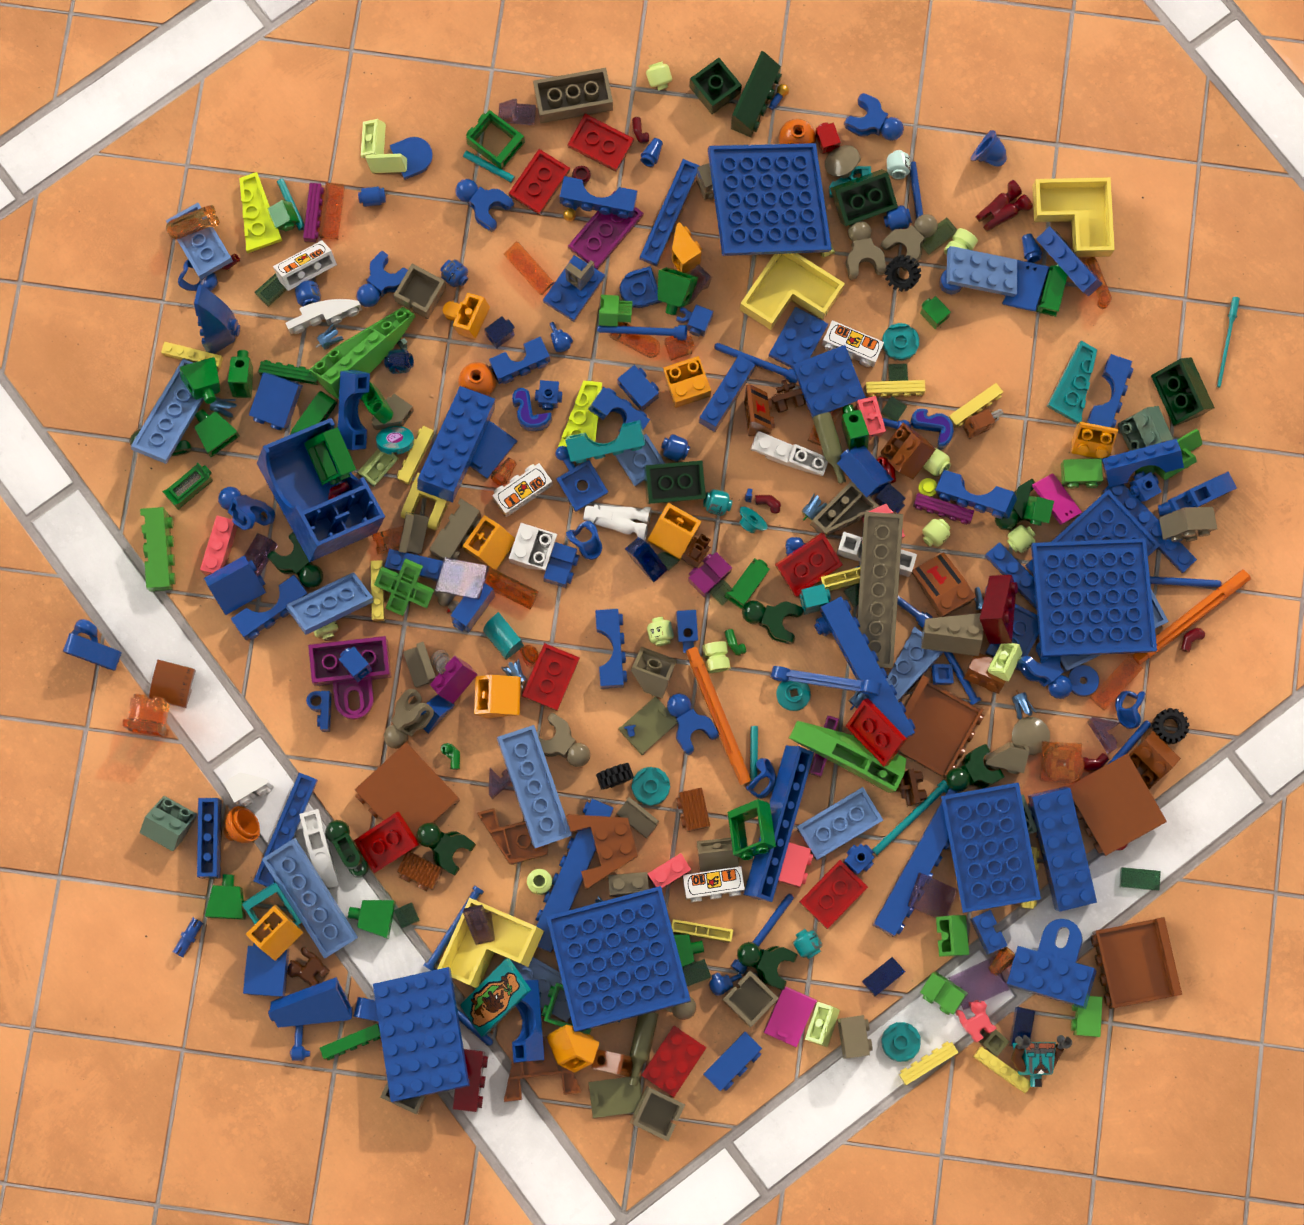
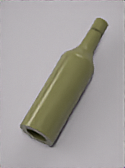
M831 413L819 414L812 419L825 460L833 466L838 483H845L843 470L837 464L841 459L840 455L843 451Z
M651 1012L638 1016L630 1051L633 1067L629 1085L637 1086L641 1067L649 1059L658 1018L657 1013Z

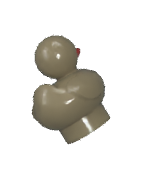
M443 582L434 593L438 597V603L441 606H448L447 613H452L459 604L458 601L453 599L457 594H460V591L453 584L447 585Z

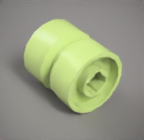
M958 228L952 237L953 241L948 243L944 253L947 256V248L950 246L973 250L978 243V239L971 232Z
M725 641L702 645L703 656L707 658L705 667L708 673L723 672L731 669L729 658L725 656L728 653Z

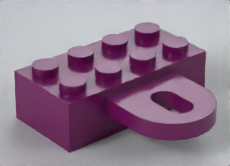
M386 636L308 645L312 684L314 686L333 684L335 706L342 716L353 720L365 717L371 711L374 704L372 680L391 678L389 648ZM355 647L373 670L358 683L339 660L340 654L347 648ZM352 691L359 693L360 708L356 711H352L349 708L348 696Z

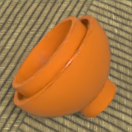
M803 119L787 121L779 132L780 144L815 143L816 140L814 128ZM799 130L801 135H796L794 132Z
M473 362L462 369L458 383L459 387L462 386L489 396L495 389L496 376L488 365L481 362ZM479 375L480 379L473 380V376Z
M242 806L232 808L225 820V837L230 841L235 840L239 843L255 841L260 835V826L254 813Z

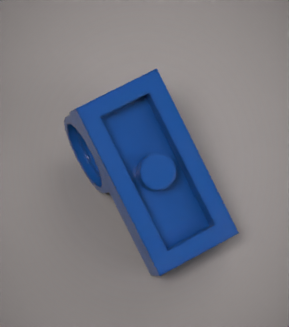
M314 691L306 699L311 710L321 712V715L317 716V726L320 727L322 732H330L332 693L330 691ZM320 697L322 700L321 704L313 706L312 700Z

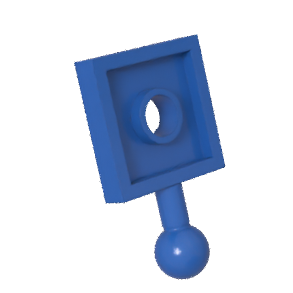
M559 446L556 449L555 455L557 459L564 461L569 470L567 473L556 478L575 512L608 493L590 460L575 467L573 462L570 461L566 446ZM579 481H585L588 484V488L585 491H580L577 488Z

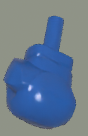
M551 322L550 326L553 333L550 336L555 351L564 352L570 349L573 342L572 337L561 329L557 330L554 322Z
M799 537L788 538L785 545L787 556L806 543H803V540Z
M715 973L712 975L709 987L714 995L720 996L733 987L732 982L742 978V975L739 973L729 978L728 975L722 976L720 973Z

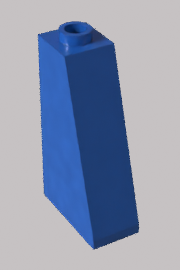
M337 977L271 1001L268 1014L271 1021H275L279 1028L352 1019V1007Z

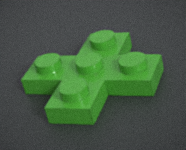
M405 559L399 574L385 567L380 568L374 586L391 593L386 609L403 616L409 601L425 608L428 607L435 589L417 582L423 568L422 565Z

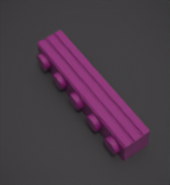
M321 183L309 184L303 234L304 242L316 243V239L319 238V232L317 231L320 228L319 217L322 214L320 206L323 205V199L321 197L324 195V188Z
M917 493L913 507L917 510H925L929 514L935 513L942 518L948 517L952 521L958 520L965 525L971 523L974 510Z
M827 715L824 728L836 731L839 719ZM815 754L809 774L821 778L827 759Z

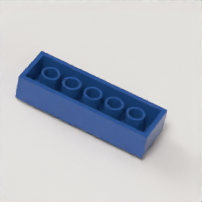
M462 386L459 387L417 480V490L453 503L494 412L495 398Z
M1065 786L1028 795L1054 909L1061 912L1097 903L1071 789Z

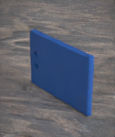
M1017 260V295L1014 297L1005 295L1002 304L1036 312L1049 272V266Z
M489 421L470 463V467L488 479L517 443V440Z

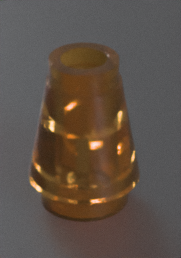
M508 457L492 471V481L499 486L507 484L517 463Z
M1008 947L1000 949L988 967L989 971L997 976L1011 966L1015 957L1014 952Z

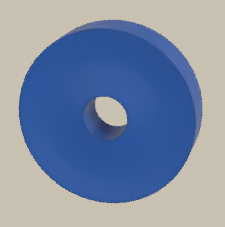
M1077 666L1068 675L1072 683L1071 692L1077 696H1089L1098 688L1099 676L1090 666ZM1080 678H1085L1086 684H1082Z

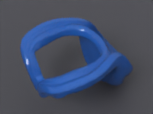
M189 260L185 261L183 265L184 270L178 278V285L188 291H197L198 285H202L209 291H212L216 287L218 280L215 273L206 276L195 285L183 280L188 267L193 268Z
M584 521L576 530L566 532L567 538L579 547L585 559H596L601 554L602 543L597 528L592 522ZM586 527L592 533V537L586 542H581L575 536Z
M78 620L72 634L85 633L89 635L92 641L98 643L97 627L88 620Z
M1122 691L1117 696L1115 701L1117 716L1124 727L1134 729L1140 725L1141 717L1138 713V708L1145 698L1146 693L1144 691L1138 694L1131 691ZM1126 695L1137 699L1136 703L1128 709L1122 707Z
M760 758L756 762V767L761 773L749 786L746 785L747 791L760 799L765 798L772 792L776 782L775 770L767 758ZM767 777L769 779L768 786L760 794H757L753 789L761 779Z

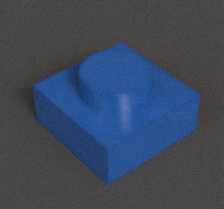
M933 664L931 666L933 685H952L954 683L952 664Z

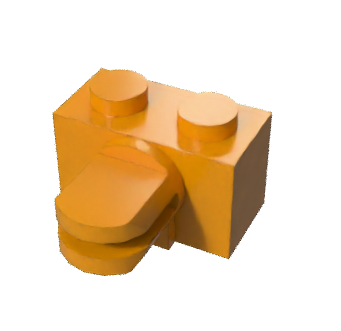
M467 292L463 302L448 301L442 310L448 320L454 321L453 327L459 335L476 340L490 306L484 297Z

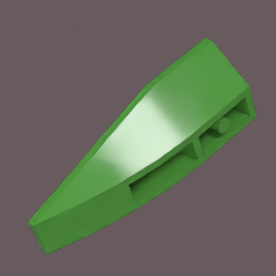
M404 307L398 309L336 346L309 369L310 373L329 394L339 399L340 371L357 370L371 373L403 336L415 318V314Z
M797 721L789 736V739L888 793L896 792L904 776L905 757L896 754L890 764L883 767L854 735Z

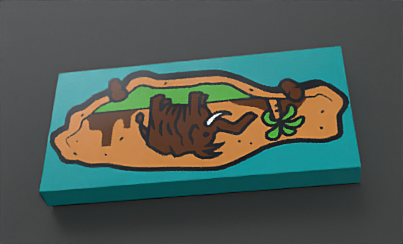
M508 958L460 1006L478 1033L483 1037L531 989L510 958Z

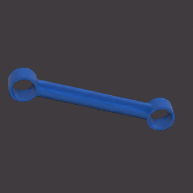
M773 666L770 677L781 682L792 681L851 690L871 696H879L881 683L863 679L861 681L791 670L781 666Z

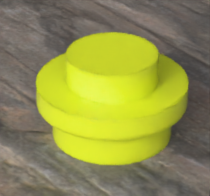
M931 478L923 479L919 484V492L929 497L934 496L937 487L936 481Z

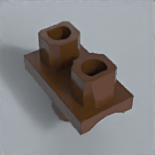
M781 380L782 386L777 387L776 391L777 393L784 391V393L772 397V404H775L778 413L788 410L786 400L793 399L795 408L804 406L805 398L801 388L789 391L795 388V384H787L786 380Z
M701 534L699 538L694 537L681 558L684 559L686 564L697 568L711 548L708 546L711 540L704 534Z
M914 768L904 772V776L896 792L901 793L902 799H906L907 807L919 804L928 798L926 790H918L917 783L923 782L922 771H914Z

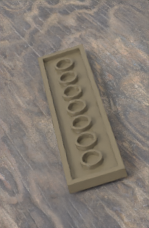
M864 512L857 620L860 624L859 630L861 634H865L869 640L868 647L871 651H875L879 659L877 661L879 667L893 668L903 514Z

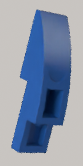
M1226 472L1168 500V503L1173 512L1184 507H1199L1237 489L1230 473Z

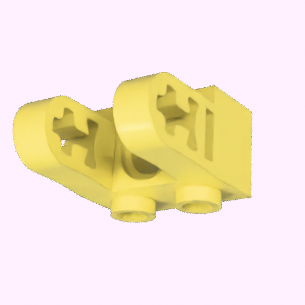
M417 472L403 506L401 517L405 519L406 512L414 513L420 498L423 499L424 497L435 501L436 503L427 527L437 531L450 501L417 490V480L420 475Z

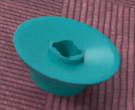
M748 507L740 508L742 519L739 522L745 530L755 533L756 530L765 531L768 529L767 523L758 513Z
M781 682L777 688L776 696L779 704L784 709L799 711L809 703L811 691L808 684ZM797 690L798 696L792 697L790 691Z

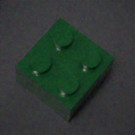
M717 58L690 78L689 87L708 111L713 114L741 94L742 84L724 62Z

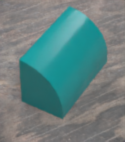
M499 612L485 624L483 632L505 660L524 647L521 639Z

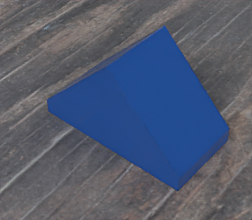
M436 695L426 703L434 710L433 717L428 725L423 728L428 734L455 706L439 695Z

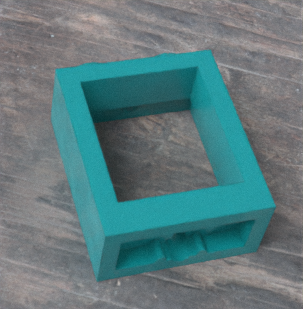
M276 882L242 903L253 923L256 924L260 919L252 907L277 892L294 920L292 921L300 928V919Z

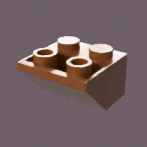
M902 423L880 453L899 473L914 479L936 449L924 437L905 423Z
M1154 731L1129 753L1148 789L1166 775L1181 759Z

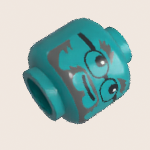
M712 489L706 493L703 507L706 508L708 513L723 516L726 511L731 510L732 500H730L727 492Z
M804 929L796 934L797 939L794 940L793 945L802 958L807 957V959H810L821 952L822 942L815 931L810 930L807 932Z

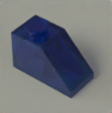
M637 537L625 548L631 559L652 582H655L667 571V568L655 551L643 539Z

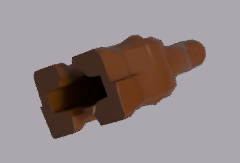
M306 947L301 948V953L309 960L304 967L298 961L290 960L288 975L291 978L300 977L301 980L308 983L311 987L319 984V981L315 978L316 974L320 973L321 978H323L330 970L323 965L322 961L314 953L307 951Z

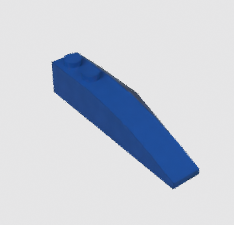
M198 285L194 307L196 316H198V326L202 328L200 329V336H204L202 338V345L206 352L215 354L235 341V337L239 336L240 325L231 309L220 298L202 285Z

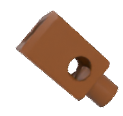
M597 1049L592 1069L630 1077L633 1064L630 1056Z

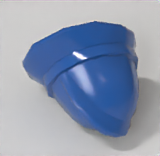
M990 130L972 154L971 161H983L998 167L1006 162V149L1000 138L997 137L996 131Z

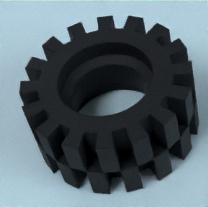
M904 255L895 257L886 266L885 275L888 276L885 279L886 281L890 280L888 285L891 286L893 284V289L899 288L901 292L913 288L921 277V274H919L921 268H917L920 264L914 263L915 258L910 260L909 255L906 257ZM904 267L909 272V278H900L897 274V268Z
M1165 709L1153 719L1152 727L1154 729L1152 731L1168 745L1180 742L1189 732L1187 716L1184 717V713L1179 712V709ZM1167 719L1174 720L1178 725L1177 731L1173 734L1166 732L1164 729V722Z
M629 763L619 764L596 774L601 790L621 785L634 778Z

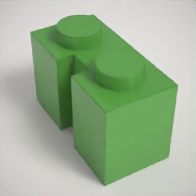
M1102 458L1063 460L1061 463L1062 486H1067L1069 489L1079 488V485L1085 484L1087 488L1098 487L1103 481Z
M966 915L936 917L937 933H941L942 940L938 941L939 957L969 955Z
M936 971L931 974L920 991L924 995L923 999L931 1004L935 1001L940 1005L939 1009L947 1015L950 1013L955 1014L968 995L966 991Z
M1089 996L1086 1009L1072 1005V1011H1075V1019L1071 1020V1031H1074L1073 1035L1101 1036L1103 997Z

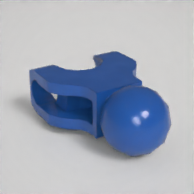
M865 93L860 94L858 97V105L867 114L862 118L849 116L844 122L847 130L861 137L870 134L878 136L882 134L886 140L893 141L897 140L904 131L903 124L898 118H888V113L882 110L879 100Z
M470 179L461 180L455 188L456 196L460 201L469 202V206L474 209L477 223L491 232L497 228V223L489 214V210L494 206L509 210L514 205L513 200L500 189L485 190L482 187L478 188V185Z
M384 251L379 252L370 262V276L367 279V284L359 287L357 291V300L364 307H373L380 300V296L383 297L389 292L394 293L408 271L406 268H401L393 274L386 272L384 268L389 259L388 254Z
M226 487L218 495V502L221 507L228 510V513L232 515V522L243 530L252 529L254 522L263 526L274 522L275 512L270 506L260 500L242 495L235 487ZM263 511L267 514V519L261 514Z
M1040 642L1036 646L1040 663L1036 662L1031 656H1023L1018 660L1017 666L1025 678L1033 682L1037 681L1043 687L1048 685V691L1054 698L1064 699L1070 695L1072 683L1069 678L1061 675L1064 672L1060 666L1061 657H1041Z
M677 693L669 698L667 709L672 716L676 717L678 723L676 740L685 754L691 755L694 751L690 737L695 730L704 731L711 740L719 738V733L712 720L707 716L698 715L694 709H691V701L686 695Z

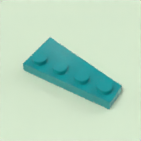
M1083 341L1078 343L1047 404L1048 408L1077 424L1082 422V412L1085 408L1087 390H1089L1090 376L1093 372L1097 354L1096 348Z

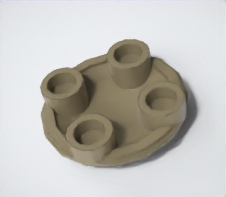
M840 146L828 154L825 160V169L832 176L848 178L861 161V156L853 146Z
M1026 717L1015 724L1011 740L1012 743L1029 746V755H1037L1048 746L1050 731L1041 719Z

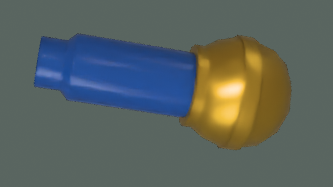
M780 84L777 87L776 95L770 102L769 108L771 110H774L781 99L789 94V87L787 85Z
M574 206L573 208L566 209L563 212L564 219L566 221H573L576 218L578 207Z

